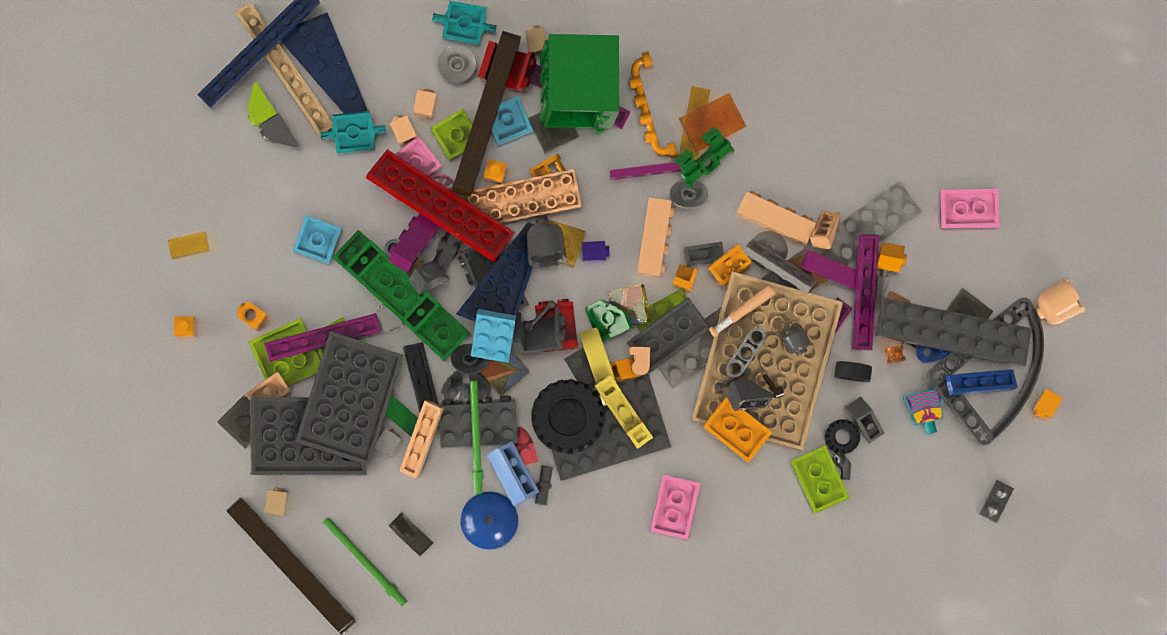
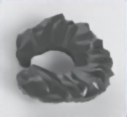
M454 371L444 383L441 394H444L445 400L462 401L464 403L471 401L470 384L462 383L463 377L461 372ZM479 373L469 374V381L477 380L478 400L481 398L485 399L487 393L491 390L489 382Z

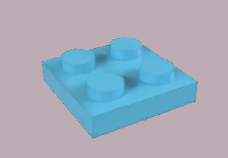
M519 96L500 104L492 129L498 146L533 132Z
M306 215L293 252L330 264L342 228Z

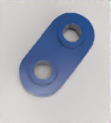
M920 345L916 351V356L919 361L929 363L942 360L950 351L944 352L940 349ZM925 349L930 351L929 356L923 354Z

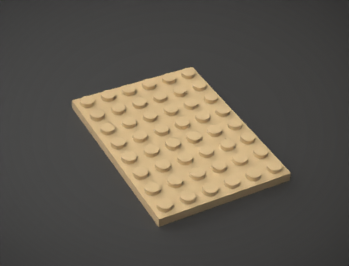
M732 271L717 325L766 286L771 285L776 293L740 320L719 332L718 337L713 338L691 420L705 424L725 397H727L725 391L730 384L724 386L721 391H716L715 385L722 384L731 379L726 374L728 362L748 333L753 328H761L766 333V339L747 366V368L751 369V373L739 379H749L771 392L770 386L763 378L767 374L775 388L782 386L784 396L780 398L773 397L765 408L745 411L772 432L766 441L803 451L843 302ZM795 326L804 328L810 339V345L806 347L808 351L799 356L796 353L789 354L782 342L784 332ZM758 332L752 333L753 341H761L762 337ZM741 349V355L744 358L750 357L751 352L749 349ZM731 364L730 371L737 374L740 372V367L737 364Z

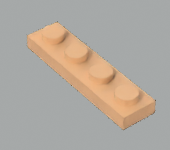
M429 400L424 401L399 471L414 478L420 476L444 407Z

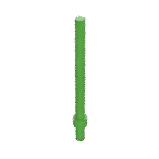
M470 380L474 467L472 479H474L475 494H482V479L484 475L483 470H481L477 380Z
M329 517L326 518L323 523L378 580L386 589L385 592L389 596L392 595L403 606L407 600L400 594L398 587L394 583L391 584Z

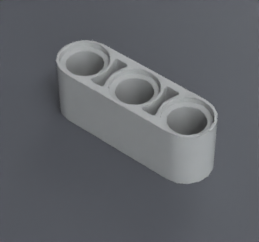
M753 328L745 337L726 366V374L729 377L737 378L747 368L766 339V333L763 329ZM758 332L762 337L761 341H753L752 333ZM741 349H749L751 352L750 357L744 358L741 355ZM737 364L740 367V372L737 374L732 373L730 365Z

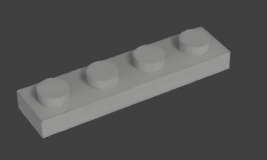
M754 239L743 250L749 258L758 261L766 269L780 275L782 279L794 284L801 291L808 293L817 281V279Z

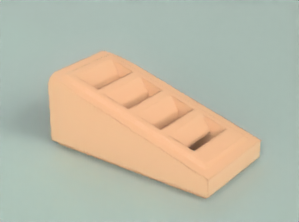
M821 211L810 237L814 248H831L840 212Z

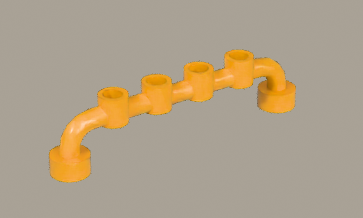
M649 51L641 53L642 57L636 59L632 64V77L629 78L632 89L636 88L637 96H634L636 106H641L642 114H639L641 124L647 127L648 132L644 133L647 144L651 143L653 150L657 154L662 156L670 155L671 158L678 157L675 142L668 143V148H662L659 145L639 74V67L644 64L646 68L653 66Z

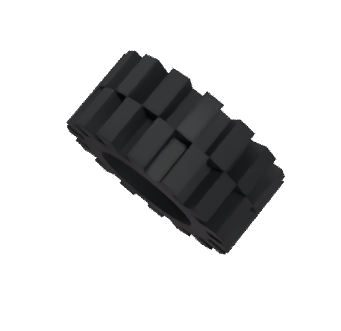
M847 419L834 421L826 429V445L834 453L847 454L857 448L861 439L858 426ZM840 429H845L850 434V440L846 444H840L836 441L835 434Z

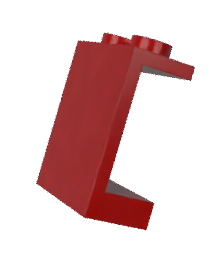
M488 42L478 74V78L481 81H487L498 46L496 42ZM517 51L506 88L525 92V88L529 87L531 77H529L531 69L534 70L536 65L535 55L532 52L523 53Z
M559 299L555 303V307H559L561 314L565 315L566 325H563L566 334V340H563V349L542 351L540 353L578 349L573 301L569 302V299ZM549 301L538 302V305H535L536 317L548 306ZM555 307L550 308L540 319L555 317Z

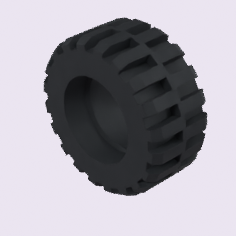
M575 379L557 380V382L550 383L545 389H542L537 398H535L531 411L532 426L538 439L549 449L567 454L581 452L592 446L601 435L605 422L604 405L595 390L584 382L575 381ZM566 398L580 402L585 408L587 415L584 427L579 432L571 435L559 433L550 422L552 407L558 401Z

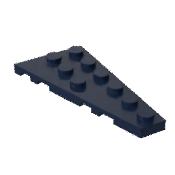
M328 13L298 24L281 41L343 113L368 111Z
M526 223L456 315L476 322L477 311L481 309L515 315L517 317L533 268L528 263L527 233L529 228L535 224Z

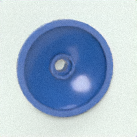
M482 492V494L473 496L465 504L460 518L461 529L466 539L474 546L488 550L497 549L506 545L515 535L518 527V514L515 506L504 495L496 492ZM486 517L493 519L491 524L485 522Z

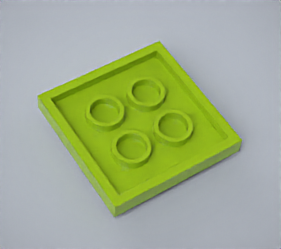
M301 318L248 342L265 379L278 372L286 385L290 387L316 375L320 363L316 350L269 362L264 343L307 332Z

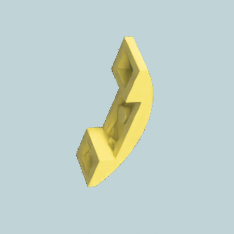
M597 327L579 333L595 383H599L609 375L615 381ZM599 394V396H600V398H601V401H602V404H603L604 406L607 405V404L605 403V401L603 400V398L601 397V395Z
M611 375L594 385L637 449L653 438Z

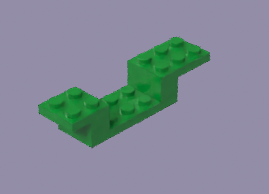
M357 230L332 257L443 361H446L452 352L471 334L427 291L419 295L408 280L410 275L389 262L390 257L361 231Z

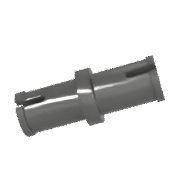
M541 465L539 482L536 484L539 493L536 495L535 504L547 505L549 489L552 487L550 482L553 467Z

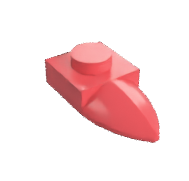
M520 426L517 429L518 443H514L525 465L538 462L532 438Z

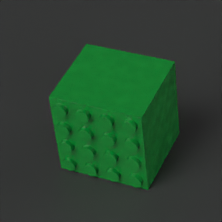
M549 34L548 39L544 40L543 50L540 54V66H543L540 73V84H543L540 91V103H543L540 110V122H543V127L593 128L596 134L604 133L605 129H612L619 113V35Z

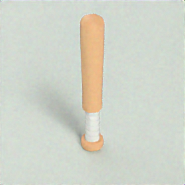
M771 285L766 286L729 314L717 326L710 327L708 330L714 338L718 337L719 332L775 295V289Z

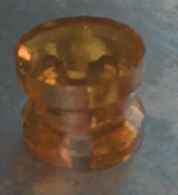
M903 345L884 349L888 355L887 364L906 361V357L902 352L904 350Z

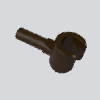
M765 374L763 378L770 386L774 398L783 397L784 391L782 386L775 388L769 376Z

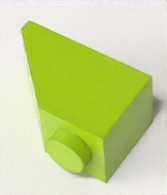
M255 82L247 109L250 115L247 117L253 126L257 124L260 129L262 123L276 116L277 113L258 83Z

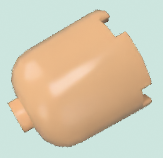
M1066 278L1039 294L1037 298L1039 308L1036 311L1040 319L1045 318L1048 323L1057 325L1085 312V308L1083 305L1081 306L1076 290L1069 283V279Z

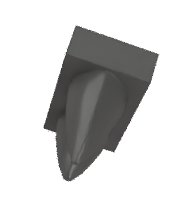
M996 480L979 515L997 523L1014 488Z

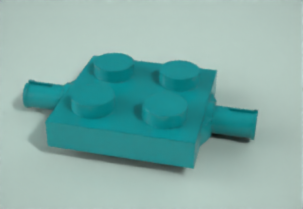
M449 0L448 10L445 15L433 13L432 21L443 22L442 39L480 46L481 36L484 31L496 33L497 25L486 23L487 7Z
M370 111L333 114L332 131L321 132V139L333 138L337 153L375 149V134L386 133V126H374Z

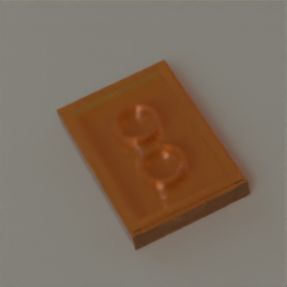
M730 93L679 118L695 152L710 146L701 137L713 126L720 131L724 138L747 127Z

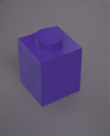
M605 241L582 242L583 263L606 262V257H610L609 246H605Z

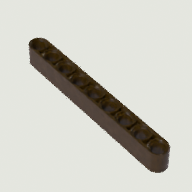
M502 31L453 184L452 191L470 197L472 195L520 44L521 36Z
M241 497L226 510L341 635H345L357 623L348 611Z

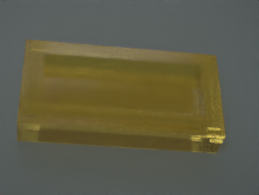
M206 232L168 240L171 259L210 251Z

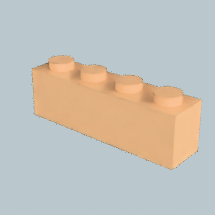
M746 191L736 215L801 245H807L816 225L813 222V218L807 215L799 216L795 214L796 211L792 208L785 207L784 209L778 206L779 203L772 199L766 201L761 198L759 193L754 191L749 193Z
M649 197L637 269L638 275L659 278L660 273L664 274L666 262H662L663 254L667 255L669 245L665 243L666 236H670L672 226L668 224L669 217H673L675 206H671V200Z

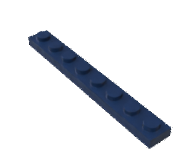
M294 0L197 95L212 109L320 4V1Z

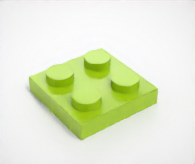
M461 109L430 128L450 161L464 153L473 124L464 109Z

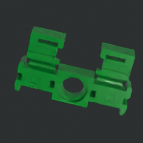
M714 126L701 137L711 146L709 147L710 149L696 160L692 159L694 156L688 150H685L674 160L682 170L681 177L685 184L693 188L692 184L702 175L707 176L720 165L719 161L730 151L734 153V148L731 146L730 141L724 138ZM711 159L710 164L704 166L706 160Z

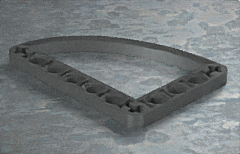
M1028 298L1016 300L992 319L1007 323L1004 320L1005 313H1010L1013 316V321L1009 324L1015 325L1027 316L1032 328L1033 354L1026 381L1018 397L1002 419L991 430L963 394L946 396L943 392L944 387L947 385L945 377L955 373L974 356L965 358L960 353L950 352L927 372L929 383L972 439L980 446L990 444L1012 423L1029 399L1041 371L1044 356V332L1036 308ZM1025 303V310L1023 309L1018 313L1014 311L1017 310L1021 306V304ZM948 359L955 361L954 369H949L946 366ZM941 369L945 371L938 376L939 379H933V371L935 373L940 371ZM957 401L964 403L965 407L961 412L955 408ZM969 416H973L976 419L974 427L969 426L967 423ZM979 426L982 427L981 429H978L979 431H976V432L974 433L973 430L979 428ZM980 432L987 434L986 440H980Z

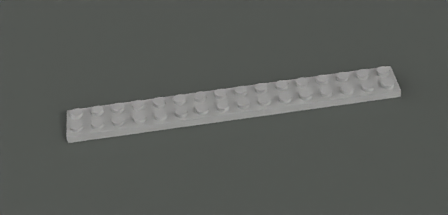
M899 181L839 223L830 249L814 248L811 243L787 261L800 268L806 251L810 250L847 266L858 257L859 234L879 235L880 242L922 211ZM803 270L810 276L817 279L815 285L811 288V290H813L818 285L827 280L826 278ZM773 271L762 278L765 281L798 289L794 284L782 279L780 275ZM721 308L705 318L710 327L717 326ZM709 330L658 367L672 388L706 365L714 338Z

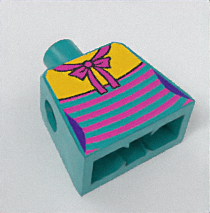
M932 389L903 396L904 403L914 425L923 424L926 435L936 433L935 421L943 419L942 398L936 390Z

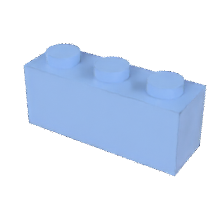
M512 441L487 455L513 506L539 493Z

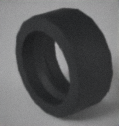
M837 361L834 377L850 381L870 382L872 366L855 362Z

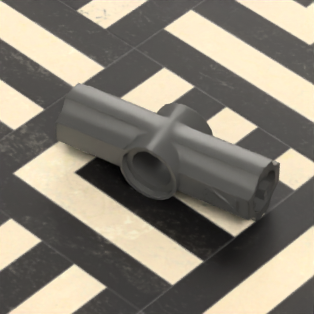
M446 232L438 244L437 253L432 262L439 263L446 272L452 259L458 253L461 240Z

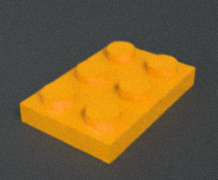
M725 397L703 425L704 429L747 463L751 461L772 434L769 429L745 410L733 411L727 397Z

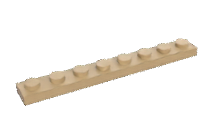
M251 1L235 11L253 40L267 27ZM278 44L266 56V59L317 134L321 137V132L332 130L333 122L281 45Z

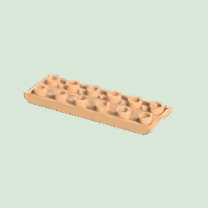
M575 169L473 190L471 197L464 195L466 201L501 224L582 207Z

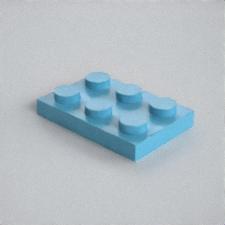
M478 309L471 356L509 363L516 316Z

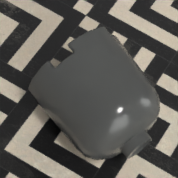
M540 220L529 228L527 233V249L530 266L533 267L534 264H538L540 268H552L559 266L558 262L560 261L566 262L567 256L563 231L558 224L549 222V220Z

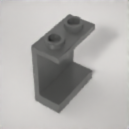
M555 307V317L539 319L533 325L531 331L526 330L525 325L533 320L524 321L522 313L518 312L513 333V344L518 355L563 349V340H566L563 325H566L565 315L561 314L559 307Z

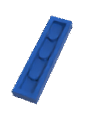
M1013 369L950 374L945 377L949 395L1006 391L1018 388Z

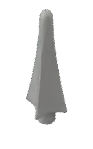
M882 269L880 276H877L874 321L891 279L887 278L888 270Z

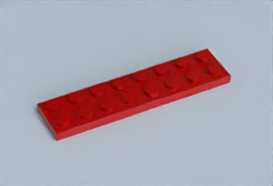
M388 149L366 175V179L493 262L515 233Z

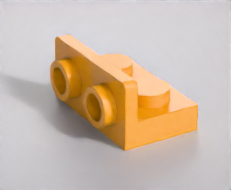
M736 244L707 268L719 285L723 286L725 284L727 286L731 272L740 274L746 272L750 268L749 264L752 261L743 252L740 245Z

